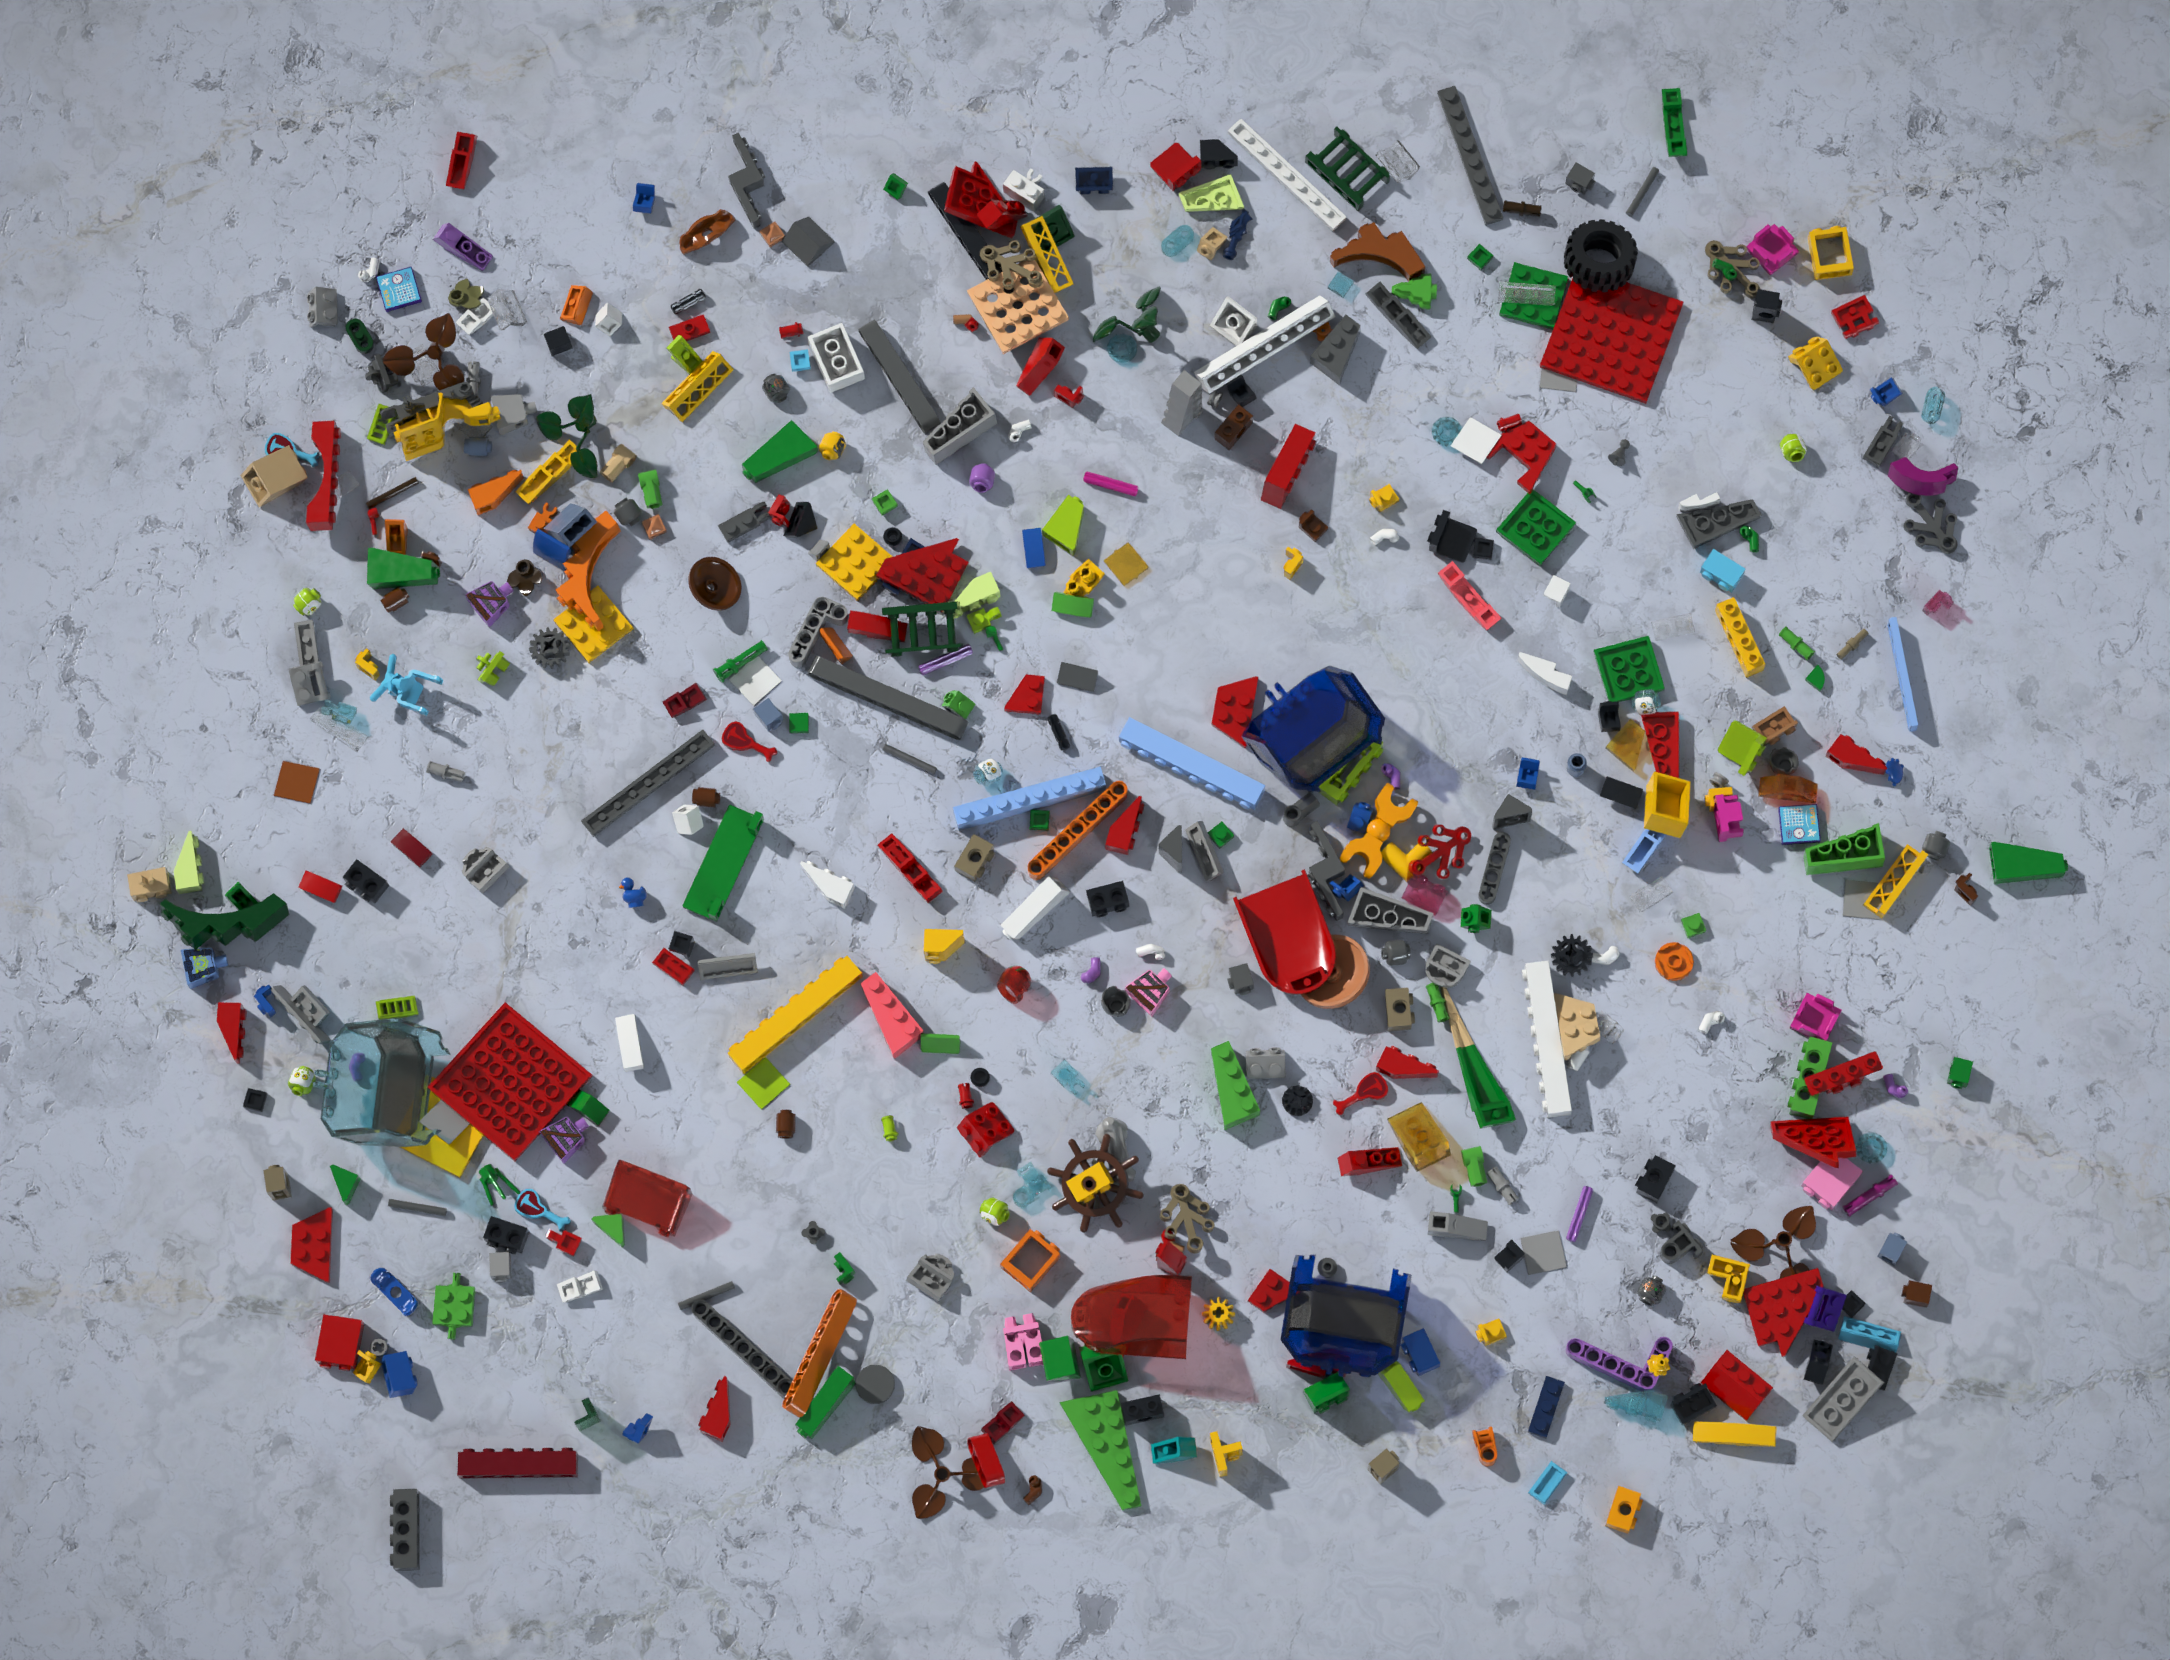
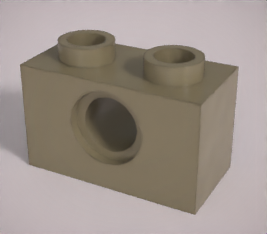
M973 834L954 865L955 871L975 882L977 878H981L984 874L986 862H990L995 855L994 845ZM974 855H978L981 857V860L979 862H972L971 858Z
M1408 988L1385 989L1388 1031L1411 1030L1412 1024H1415L1414 1012L1410 1011V1005H1413V994L1409 993ZM1403 1006L1405 1011L1398 1013L1395 1011V1007Z
M272 1165L268 1169L263 1170L266 1192L272 1200L292 1197L289 1174L283 1166Z
M1386 1448L1368 1464V1471L1381 1485L1399 1469V1457L1393 1450L1389 1452Z

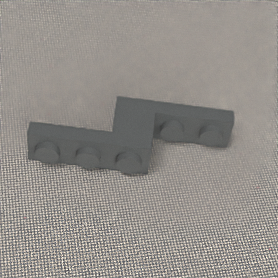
M738 132L732 135L733 143L746 168L729 175L728 178L753 229L760 226L759 219H761V215L757 208L753 209L751 205L753 200L749 193L764 186L763 179L765 175L762 169H758L755 165L757 160L753 152L749 153L747 149L749 145L746 138H741Z
M1318 821L1310 824L1311 831H1309V834L1314 842L1317 840L1320 845L1318 848L1319 852L1326 859L1309 867L1308 877L1312 885L1316 884L1320 900H1325L1329 916L1331 918L1334 916L1335 920L1338 921L1343 918L1344 913L1327 884L1345 875V868Z

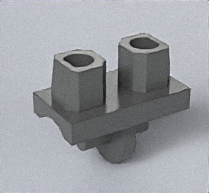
M377 354L374 356L375 360L371 363L372 366L368 367L369 372L365 374V378L369 381L372 380L374 385L379 383L381 392L384 393L388 391L389 387L397 385L398 377L395 373L387 374L386 370H389V368L383 363L381 355Z

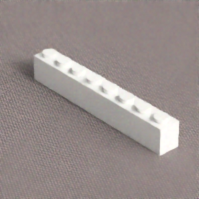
M1318 296L1201 367L1194 374L1197 380L1202 383V389L1210 394L1336 316L1329 302L1323 297Z
M1549 961L1525 963V970H1522V979L1527 982V988L1524 989L1525 998L1530 1001V1007H1527L1529 1019L1532 1018L1533 1026H1530L1531 1037H1535L1536 1044L1533 1045L1534 1056H1538L1539 1063H1536L1537 1075H1541L1542 1082H1539L1540 1094L1544 1093L1545 1101H1542L1543 1113L1547 1112V1118L1571 1115L1572 1110Z

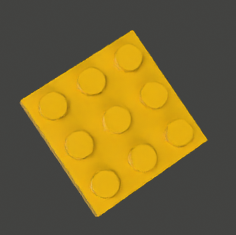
M854 523L816 562V566L858 602L879 580L876 575L883 561L893 556Z
M598 585L590 593L593 608L604 626L600 631H597L594 626L590 628L584 620L586 618L584 614L579 615L575 609L570 611L567 608L553 619L555 624L564 632L565 636L568 637L569 641L588 663L592 662L633 630V626Z

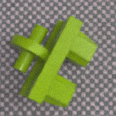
M501 651L497 652L490 662L488 661L491 658L489 653H486L484 658L479 655L477 656L476 660L479 664L476 668L481 671L484 666L486 667L477 679L479 682H486L491 686L497 683L500 677L492 672L493 669L497 667L504 672L510 665L503 657L504 653Z

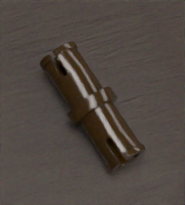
M1504 201L1503 212L1517 213L1519 216H1541L1542 205L1526 204L1525 201H1521V203Z

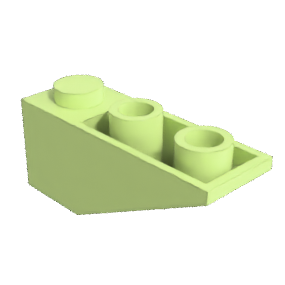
M991 572L974 578L954 601L960 602V609L955 610L954 619L961 617L966 611L979 609L985 603H994L1001 597L1000 590Z
M188 831L174 869L176 890L179 894L201 891V884H204L203 873L199 871V866H202L200 854L197 855L196 849L199 847V840L192 831Z

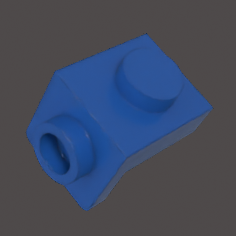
M637 183L633 211L651 214L655 201V185Z
M1892 377L1878 387L1870 389L1872 400L1882 406H1886L1903 394Z
M1521 758L1516 787L1535 790L1540 765L1539 760Z
M1356 802L1347 828L1365 834L1374 808L1370 807L1371 805L1366 802Z
M1349 874L1339 885L1334 881L1330 882V885L1333 887V894L1339 899L1341 897L1344 898L1346 901H1349L1359 892L1361 887H1364L1363 883L1352 874Z
M268 984L267 986L260 987L254 997L259 1003L257 1008L263 1015L267 1013L271 1018L276 1014V1011L266 1000V997L273 993L270 990L272 987Z

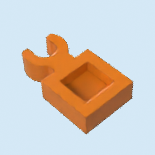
M546 502L543 506V513H536L528 526V530L536 533L537 529H540L547 533L543 528L552 521L551 517L557 515V507L549 512L547 511L549 503Z

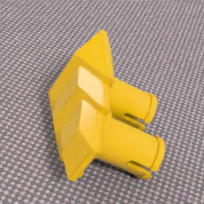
M1088 559L1069 576L1070 579L1066 583V589L1063 593L1081 596L1089 595L1105 573Z

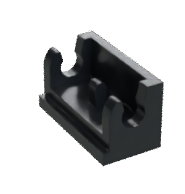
M1607 776L1600 797L1636 809L1643 789Z

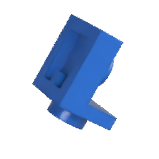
M646 1413L642 1419L638 1418L635 1424L630 1423L622 1435L639 1444L647 1435L653 1416Z

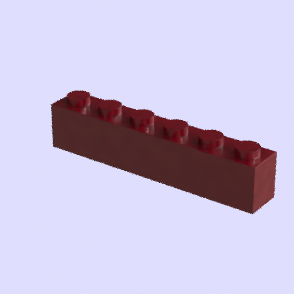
M485 1448L483 1452H475V1449H463V1452H458L457 1476L460 1479L578 1477V1453L573 1451V1448H561V1451H554L553 1448H542V1451H534L533 1448H523L522 1451L504 1448L502 1452H495V1449Z

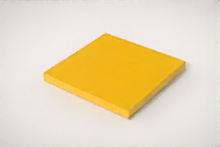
M429 1075L392 1140V1144L461 1178L483 1135L469 1124L448 1144L419 1122L440 1101L427 1088L435 1079Z

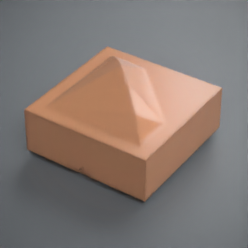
M776 222L759 231L769 247L782 241L785 237Z
M659 514L642 521L649 539L667 532Z

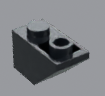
M1219 139L1200 140L1201 168L1214 169L1216 167L1231 169L1234 166H1238V156Z
M1814 1339L1803 1380L1823 1385L1829 1367L1833 1348L1832 1344Z

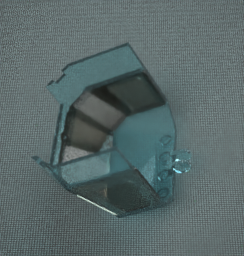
M401 1018L346 1023L330 1043L327 1070H315L314 1072L316 1076L326 1077L325 1083L315 1081L313 1082V1087L324 1089L320 1119L330 1135L359 1146L411 1147L427 1145L434 1135L440 1133L442 1130L439 1129L425 1130V1126L419 1122L428 1111L430 1090L427 1087L431 1084L434 1056L451 1055L448 1048H444L441 1042L443 1038L440 1031Z

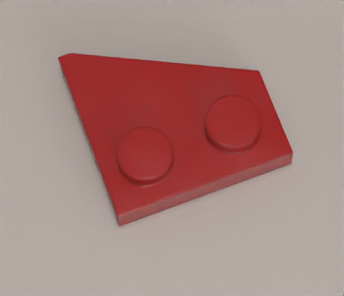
M1026 674L1006 703L1004 711L1041 715L1045 676Z
M1269 1269L1249 1297L1248 1302L1264 1313L1273 1306L1279 1305L1286 1299L1299 1294L1301 1289Z

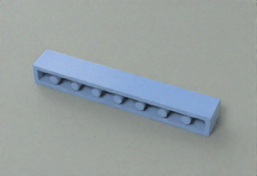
M1130 717L1119 735V742L1124 748L1128 750L1132 748L1138 751L1137 753L1144 758L1150 757L1155 760L1156 764L1162 767L1166 765L1172 768L1171 770L1178 775L1184 774L1189 777L1190 781L1206 785L1205 788L1209 791L1222 793V796L1227 800L1232 801L1234 799L1240 802L1239 805L1245 809L1251 808L1255 810L1265 792L1264 784Z
M1100 766L953 807V812L958 830L961 831L1030 812L1031 810L1106 790V783Z

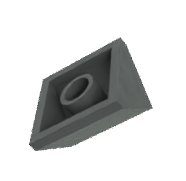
M806 217L792 224L782 243L809 267L835 241L810 217Z
M1508 794L1494 815L1493 830L1530 822L1532 808Z
M1178 825L1159 843V855L1178 873H1182V825Z

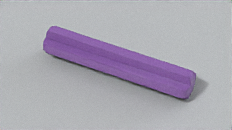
M966 644L963 647H959V651L948 652L920 664V673L926 675L973 653L971 646Z
M1584 1186L1566 1236L1568 1241L1576 1242L1593 1193V1188Z

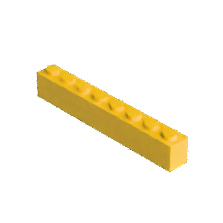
M848 956L837 959L829 971L828 969L824 970L818 976V980L814 983L813 981L809 982L804 987L802 993L793 995L786 1006L777 1008L774 1011L775 1015L770 1019L765 1018L760 1022L759 1028L755 1031H749L744 1036L745 1039L740 1043L736 1042L729 1048V1058L743 1074L863 978L862 972Z

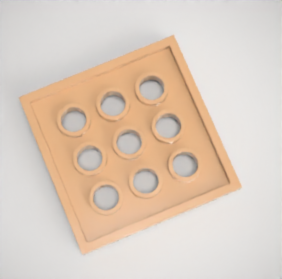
M1035 260L1023 261L1018 263V265L1029 271L1041 273L1043 283L1037 288H1033L1029 284H1021L1020 280L1024 277L1010 270L1011 278H1013L1015 283L1014 291L1010 294L1004 292L1002 283L1004 279L1003 272L999 273L997 281L992 282L988 279L967 290L969 297L1003 354L1069 320L1067 313ZM1031 293H1038L1040 295L1037 300H1031L1029 296ZM992 294L998 297L995 302H989L987 298ZM1020 301L1023 303V307L1015 309L1013 303ZM1041 308H1046L1049 313L1041 316L1038 311ZM999 310H1005L1007 315L1000 318L996 313ZM1030 317L1032 322L1026 325L1022 323V319ZM1013 325L1016 330L1013 333H1008L1005 331V328Z

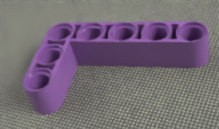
M1668 1337L1658 1338L1647 1361L1653 1354H1663L1664 1358H1668L1673 1347L1672 1341ZM1573 1338L1567 1343L1566 1354L1568 1357L1639 1391L1651 1392L1660 1375L1655 1377L1653 1373L1649 1372L1647 1362L1642 1369L1580 1339ZM1573 1344L1578 1345L1580 1352L1573 1353L1570 1350V1346ZM1658 1344H1667L1668 1350L1664 1352L1659 1350ZM1595 1353L1598 1356V1360L1590 1361L1587 1355ZM1606 1362H1614L1616 1368L1609 1370L1606 1367ZM1628 1369L1633 1371L1634 1377H1625L1624 1371ZM1649 1378L1652 1381V1385L1650 1387L1644 1386L1642 1379Z

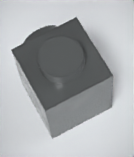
M1576 162L1567 175L1565 184L1570 186L1574 192H1581L1585 195L1587 190L1591 191L1596 183L1594 180L1595 173Z
M1248 963L1229 968L1230 978L1227 981L1230 990L1234 989L1235 994L1240 993V995L1250 993L1254 989V983Z

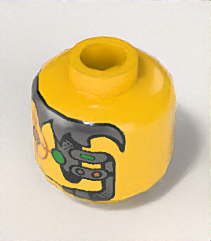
M834 431L824 435L819 445V451L824 459L836 460L841 457L846 447L843 435Z

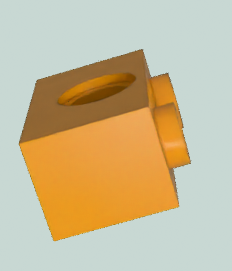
M1618 1486L1605 1526L1627 1534L1630 1529L1634 1530L1637 1518H1634L1636 1510L1640 1511L1643 1502L1640 1499L1641 1493ZM1620 1507H1629L1630 1514L1623 1515L1620 1512Z

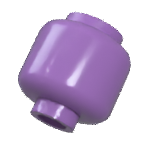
M984 463L974 466L970 474V486L980 493L990 490L994 484L995 471Z

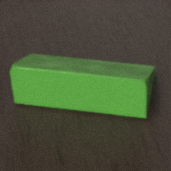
M922 1033L921 1051L927 1053L959 1054L960 1036Z

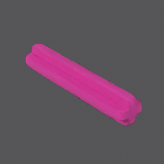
M1087 471L1083 478L1086 483L1131 496H1136L1138 492L1137 485Z

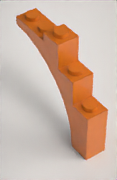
M604 511L595 518L597 523L571 546L576 554L563 563L566 569L564 573L569 580L556 589L558 594L557 600L562 607L566 605L570 611L575 609L579 615L583 613L586 617L584 620L589 627L594 626L597 631H600L604 626L592 605L590 593L591 577L601 552L621 532L617 522L607 511Z

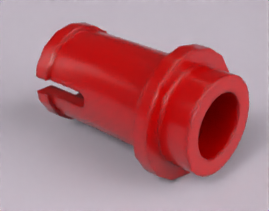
M795 322L794 325L779 327L781 339L795 335L800 337V334H804L801 323Z
M1519 414L1504 419L1501 417L1497 421L1500 432H1506L1507 429L1522 424Z
M964 1083L959 1084V1105L962 1109L972 1108L974 1100L971 1097L970 1084L965 1083V1086Z

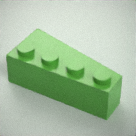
M1879 823L1866 829L1857 830L1855 833L1847 836L1843 835L1838 837V839L1806 848L1803 857L1806 875L1883 867L1885 855Z
M1227 1041L1211 1048L1224 1130H1227L1259 1116L1260 1109L1230 1042Z

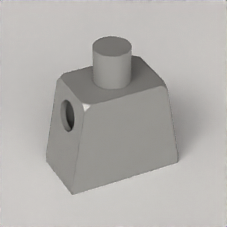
M520 394L491 396L493 407L497 406L500 412L501 419L496 421L500 435L528 425L527 415L537 413L535 402L524 404Z

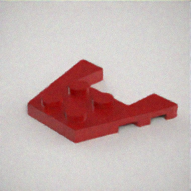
M1527 421L1502 433L1486 458L1490 460L1502 448L1506 449L1529 469L1517 480V484L1527 493L1531 494L1535 483L1541 476V472L1556 449V443L1532 422Z

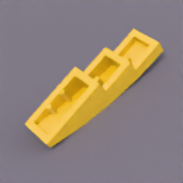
M569 439L557 453L554 452L543 465L540 464L515 492L530 505L572 467L570 455L573 452H577V446Z
M1694 1422L1693 1442L1776 1447L1777 1427L1740 1423Z

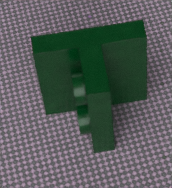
M1060 205L1041 215L1057 247L1075 237L1065 212ZM1037 222L1031 225L1033 232L1041 235L1043 231L1041 223ZM1042 239L1040 247L1042 250L1049 252L1051 244L1049 241Z

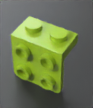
M1734 720L1719 745L1718 752L1741 765L1738 773L1745 776L1756 767L1757 762L1755 760L1757 756H1761L1766 748L1764 743L1767 738L1739 721Z

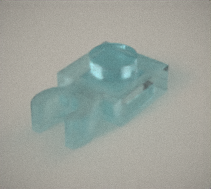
M325 700L324 707H321V714L332 715V720L347 725L351 724L357 713V707L342 702L335 705L332 701Z
M1066 1060L1062 1061L1051 1071V1075L1063 1087L1069 1084L1070 1091L1074 1095L1077 1094V1091L1074 1089L1075 1085L1078 1084L1082 1088L1085 1087L1082 1080L1075 1079L1078 1073Z

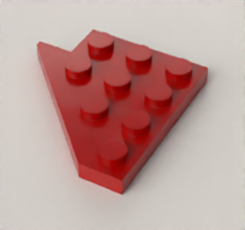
M975 161L973 163L971 172L955 166L952 171L944 212L986 228L976 214L991 200L1003 199L978 162ZM1018 221L989 230L1012 239L1015 235Z
M958 538L886 558L876 577L926 604L945 603L952 596L969 562L952 553L959 541Z
M1849 1117L1770 1121L1772 1138L1834 1168H1839L1838 1158L1856 1157V1147Z
M1818 1268L1744 1289V1298L1759 1347L1778 1342L1781 1356L1785 1357L1804 1324L1805 1317H1808L1816 1294V1285L1824 1287Z

